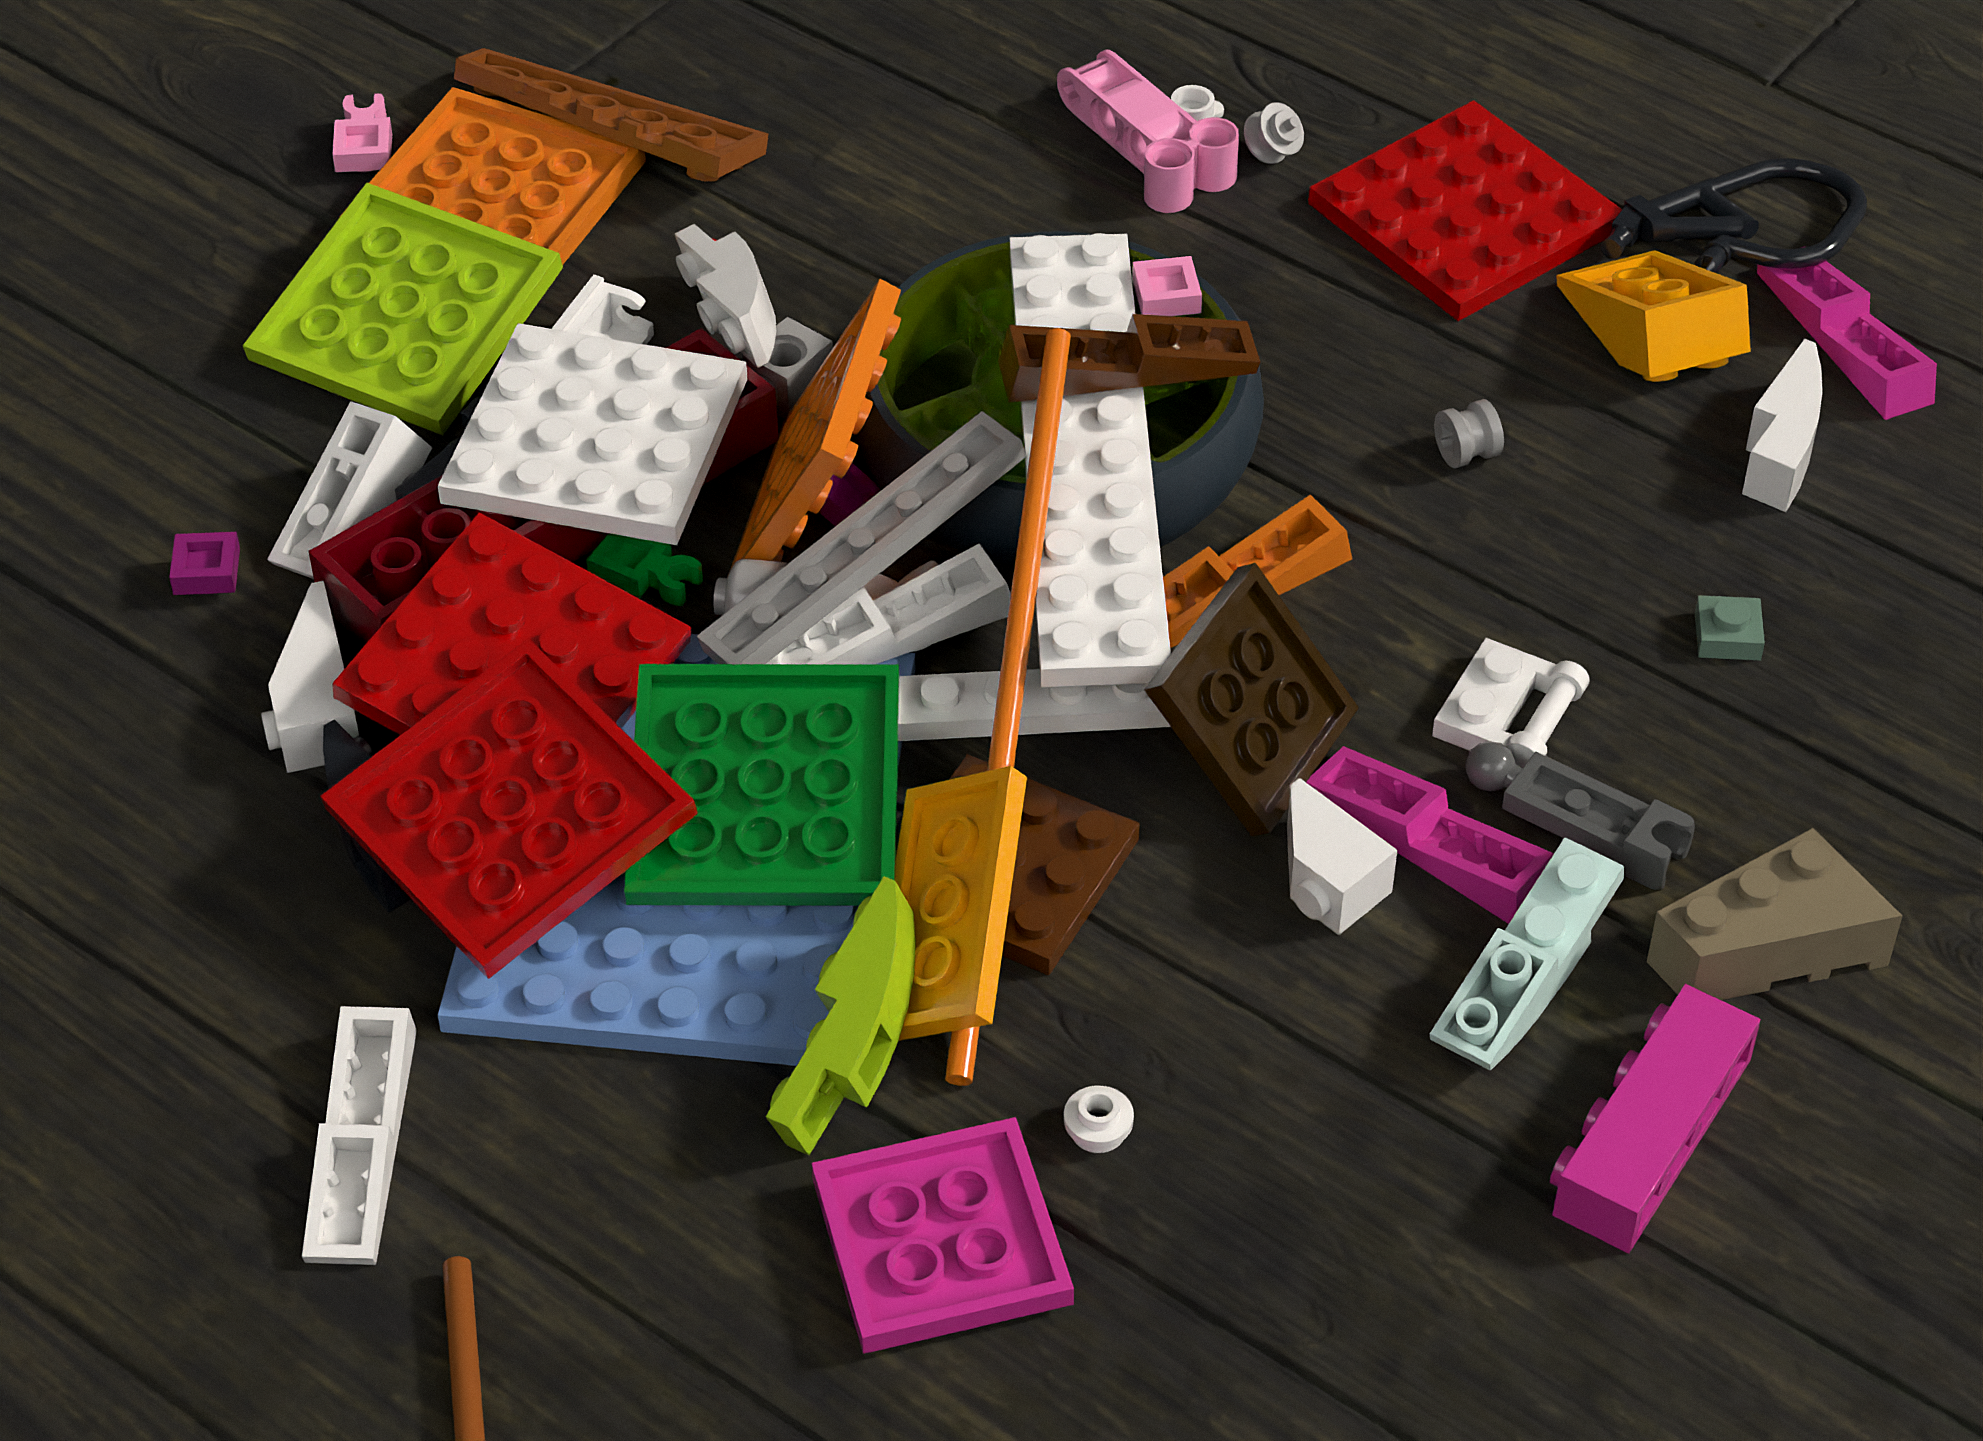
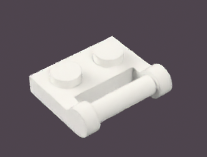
M1486 638L1434 719L1432 736L1469 751L1479 743L1487 741L1502 743L1512 751L1515 764L1524 767L1535 751L1546 756L1547 746L1545 744L1570 702L1581 698L1590 682L1589 675L1582 666L1575 662L1561 661L1558 664H1554ZM1533 689L1546 693L1524 731H1518L1514 735L1508 733L1507 731Z

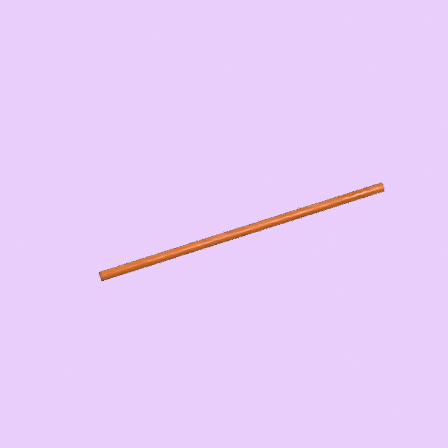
M1060 328L1048 330L1045 339L987 771L1007 766L1014 768L1071 339L1070 333ZM980 1026L951 1032L945 1080L948 1083L958 1086L972 1084Z

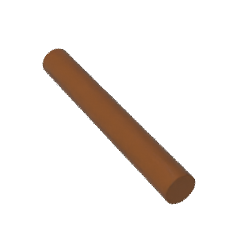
M455 1256L448 1258L442 1264L455 1441H485L471 1261L468 1258Z

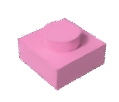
M1191 256L1133 262L1132 281L1141 314L1178 316L1201 313L1202 293Z

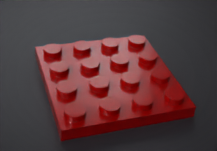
M1474 100L1310 186L1308 201L1310 206L1457 321L1466 318L1600 243L1610 235L1612 222L1622 211L1620 207Z
M479 512L332 683L333 698L401 735L529 638L622 729L636 711L639 664H673L690 643L691 627Z
M529 638L320 796L326 810L488 979L698 814L694 799Z

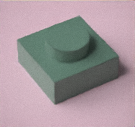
M1698 595L1695 609L1698 657L1761 660L1765 645L1761 599Z

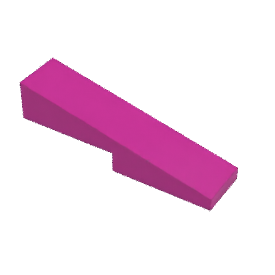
M1827 261L1810 267L1794 269L1772 268L1757 264V274L1884 420L1935 403L1937 363L1869 313L1870 293Z
M1345 746L1313 773L1306 782L1394 847L1398 854L1508 924L1554 855L1550 851L1448 809L1446 789Z

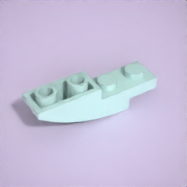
M1564 838L1505 931L1497 928L1430 1032V1040L1488 1070L1494 1068L1539 1018L1590 945L1591 929L1623 881L1624 866L1570 839Z

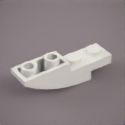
M695 224L675 233L682 254L676 256V263L685 282L690 287L697 285L703 301L697 303V309L707 330L712 335L716 333L721 334L724 342L733 354L741 352L757 368L768 363L775 344L776 317L755 258L747 243L736 232L714 241Z

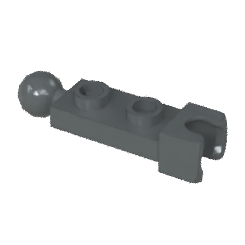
M1487 741L1479 743L1470 750L1467 756L1465 769L1469 781L1473 785L1485 791H1497L1504 787L1507 788L1504 792L1502 809L1623 865L1625 877L1650 889L1662 890L1665 886V876L1670 858L1684 859L1689 852L1695 829L1693 818L1659 800L1654 799L1650 805L1537 751H1535L1525 766L1521 767L1515 764L1512 751L1499 742Z

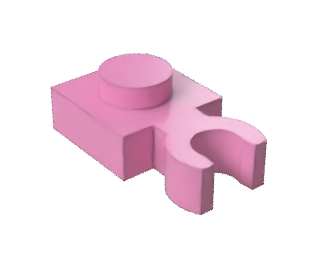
M374 94V103L370 107L357 108L354 105L353 95H346L343 99L345 119L335 120L333 161L335 172H370L381 170L392 154V128L390 117L386 115L384 97L382 94Z

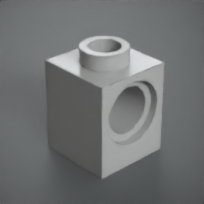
M786 317L776 326L775 344L769 362L757 368L743 354L742 361H746L747 366L776 389L777 415L785 419L832 350L833 344L832 340Z

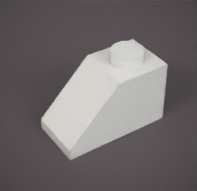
M1299 778L1290 786L1287 820L1290 898L1306 916L1321 921L1336 934L1340 935L1392 893L1397 850Z

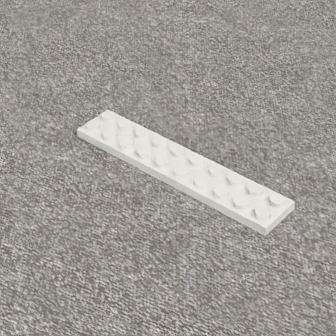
M1098 233L1072 236L1037 235L1033 237H1010V264L1015 325L1116 332L1127 331L1131 316L1135 314L1127 234ZM1143 387L1063 396L1035 604L1041 687L1149 683L1171 655ZM1037 399L1020 401L1023 444L1027 456L1025 457L1026 479Z

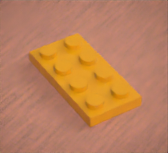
M1012 766L907 789L895 861V881L914 912L916 950L909 1007L899 1041L990 1025L993 1022L1027 777Z

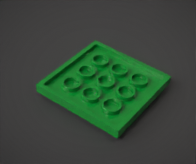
M639 664L634 742L694 799L698 814L626 870L624 887L626 905L859 906L865 898L873 895L884 876L895 881L899 664Z

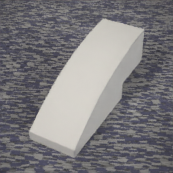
M1803 340L1754 407L1746 450L1751 453L1742 494L1784 512L1788 510L1801 487L1810 461L1820 414L1822 373L1816 343Z

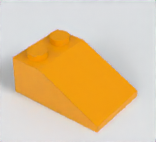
M1655 250L1556 275L1558 288L1617 363L1643 375V379L1646 381L1661 382L1672 380L1678 376L1679 370L1694 366L1698 368L1721 367L1728 363L1729 357L1751 352L1747 285Z

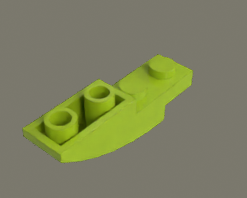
M885 876L873 895L865 898L859 905L854 917L853 927L838 952L831 954L821 968L818 984L814 990L829 1011V1014L811 1030L804 1055L791 1076L782 1080L775 1089L771 1099L770 1110L766 1115L768 1121L787 1146L807 1155H810L844 1097L865 1107L869 1105L895 1051L909 1007L916 950L914 912L896 881Z

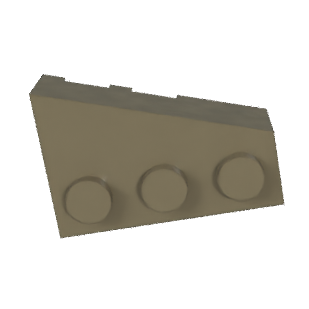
M1812 828L1657 911L1647 963L1677 994L1687 984L1719 1000H1725L1769 991L1771 982L1804 975H1806L1809 982L1827 979L1830 976L1831 970L1865 963L1868 970L1886 967L1890 962L1903 915Z

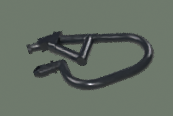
M1795 158L1769 159L1747 165L1715 178L1705 179L1649 201L1641 195L1624 200V208L1612 222L1611 233L1602 241L1600 249L1607 258L1616 259L1622 254L1625 246L1632 247L1639 237L1646 242H1672L1675 239H1715L1709 241L1704 246L1694 265L1718 274L1732 257L1772 268L1794 269L1810 267L1831 259L1841 251L1865 216L1867 198L1864 190L1856 180L1831 166ZM1791 177L1824 184L1836 190L1846 199L1847 208L1826 238L1821 242L1804 248L1780 249L1745 241L1757 233L1759 222L1723 195L1766 179ZM1696 206L1701 207L1711 215L1706 217H1670Z

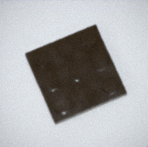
M1256 563L1237 567L1144 689L1251 836L1267 834L1273 830L1289 807L1291 784L1299 778L1307 782L1359 709Z

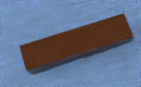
M1132 314L1126 332L1060 328L1068 331L1071 335L1063 396L1256 374L1260 365V359L1248 321ZM1009 325L998 360L1008 403L1036 400L1038 398L1046 333L1048 330L1053 329V327Z

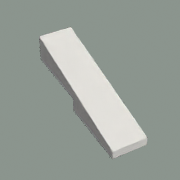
M977 544L875 600H872L864 587L861 588L766 664H878L1008 617L1011 594L1002 575L981 545Z
M340 1007L326 1123H319L302 1252V1258L305 1263L376 1265L417 1032L409 1008Z

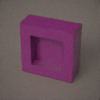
M851 463L842 479L835 475H832L830 478L833 484L819 513L834 526H837L881 490L873 480Z
M237 532L175 534L169 577L173 595L235 593L240 555Z

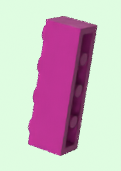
M1687 984L1683 986L1670 1007L1661 1003L1654 1011L1646 1028L1644 1040L1647 1043L1642 1051L1638 1053L1631 1049L1622 1060L1613 1082V1087L1617 1089L1610 1100L1599 1097L1590 1109L1582 1128V1135L1585 1138L1577 1149L1568 1145L1559 1156L1550 1177V1183L1558 1187L1552 1216L1629 1254L1751 1061L1761 1019Z

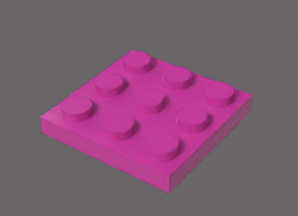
M1016 1117L811 1163L813 1183L863 1354L1074 1305V1287Z

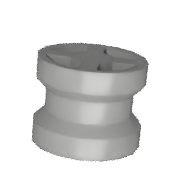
M1481 399L1470 402L1467 409L1461 412L1451 408L1439 411L1436 414L1434 430L1437 445L1442 457L1450 467L1458 468L1468 465L1472 457L1478 455L1488 459L1499 456L1502 453L1504 447L1503 428L1496 409L1488 400Z

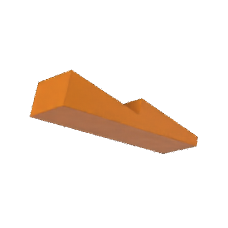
M1309 495L1220 556L1208 546L1163 577L1170 648L1181 642L1237 567L1256 563L1278 595H1281L1352 560L1347 530L1318 501Z

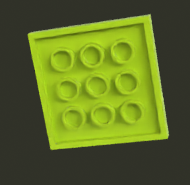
M366 183L243 344V348L248 360L444 435L505 350L517 324L525 322L563 269L560 254Z

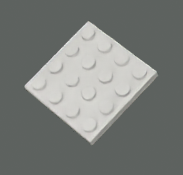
M518 323L438 484L440 503L677 545L747 382L746 361Z

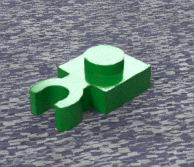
M609 533L586 559L587 571L629 594L640 598L649 587L658 590L660 597L665 602L677 606H683L686 602L685 584L680 582V580H686L696 585H700L703 582L702 564L691 556H672L671 544Z

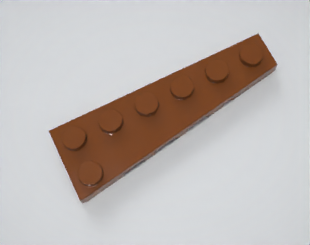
M481 48L456 58L454 79L474 86L473 90L487 96L503 97L521 104L525 108L537 110L687 167L686 174L696 180L717 181L721 176L735 169H741L745 164L766 155L769 134L486 48Z

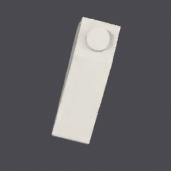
M350 401L267 560L276 566L314 579L308 551L396 501L394 489L401 485L406 477L422 468L432 447L396 416Z
M324 581L311 583L268 684L274 710L261 713L269 750L282 748L287 773L325 765L323 732L324 725L335 719L353 738L359 736L354 709L333 698L332 683L344 670V665Z

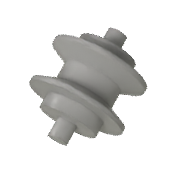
M1271 103L1267 105L1262 111L1250 115L1244 125V137L1249 150L1258 160L1266 164H1276L1282 161L1285 156L1298 152L1303 145L1304 131L1302 123L1297 114L1285 104Z

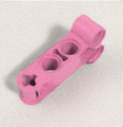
M1111 50L1101 51L1097 55L1096 60L1077 69L1067 67L1058 72L1057 87L1066 107L1144 174V201L1150 208L1163 213L1179 212L1190 206L1193 201V190L1196 188L1207 192H1219L1234 185L1237 179L1239 142L1238 128L1234 123L1218 117L1204 118L1196 121Z

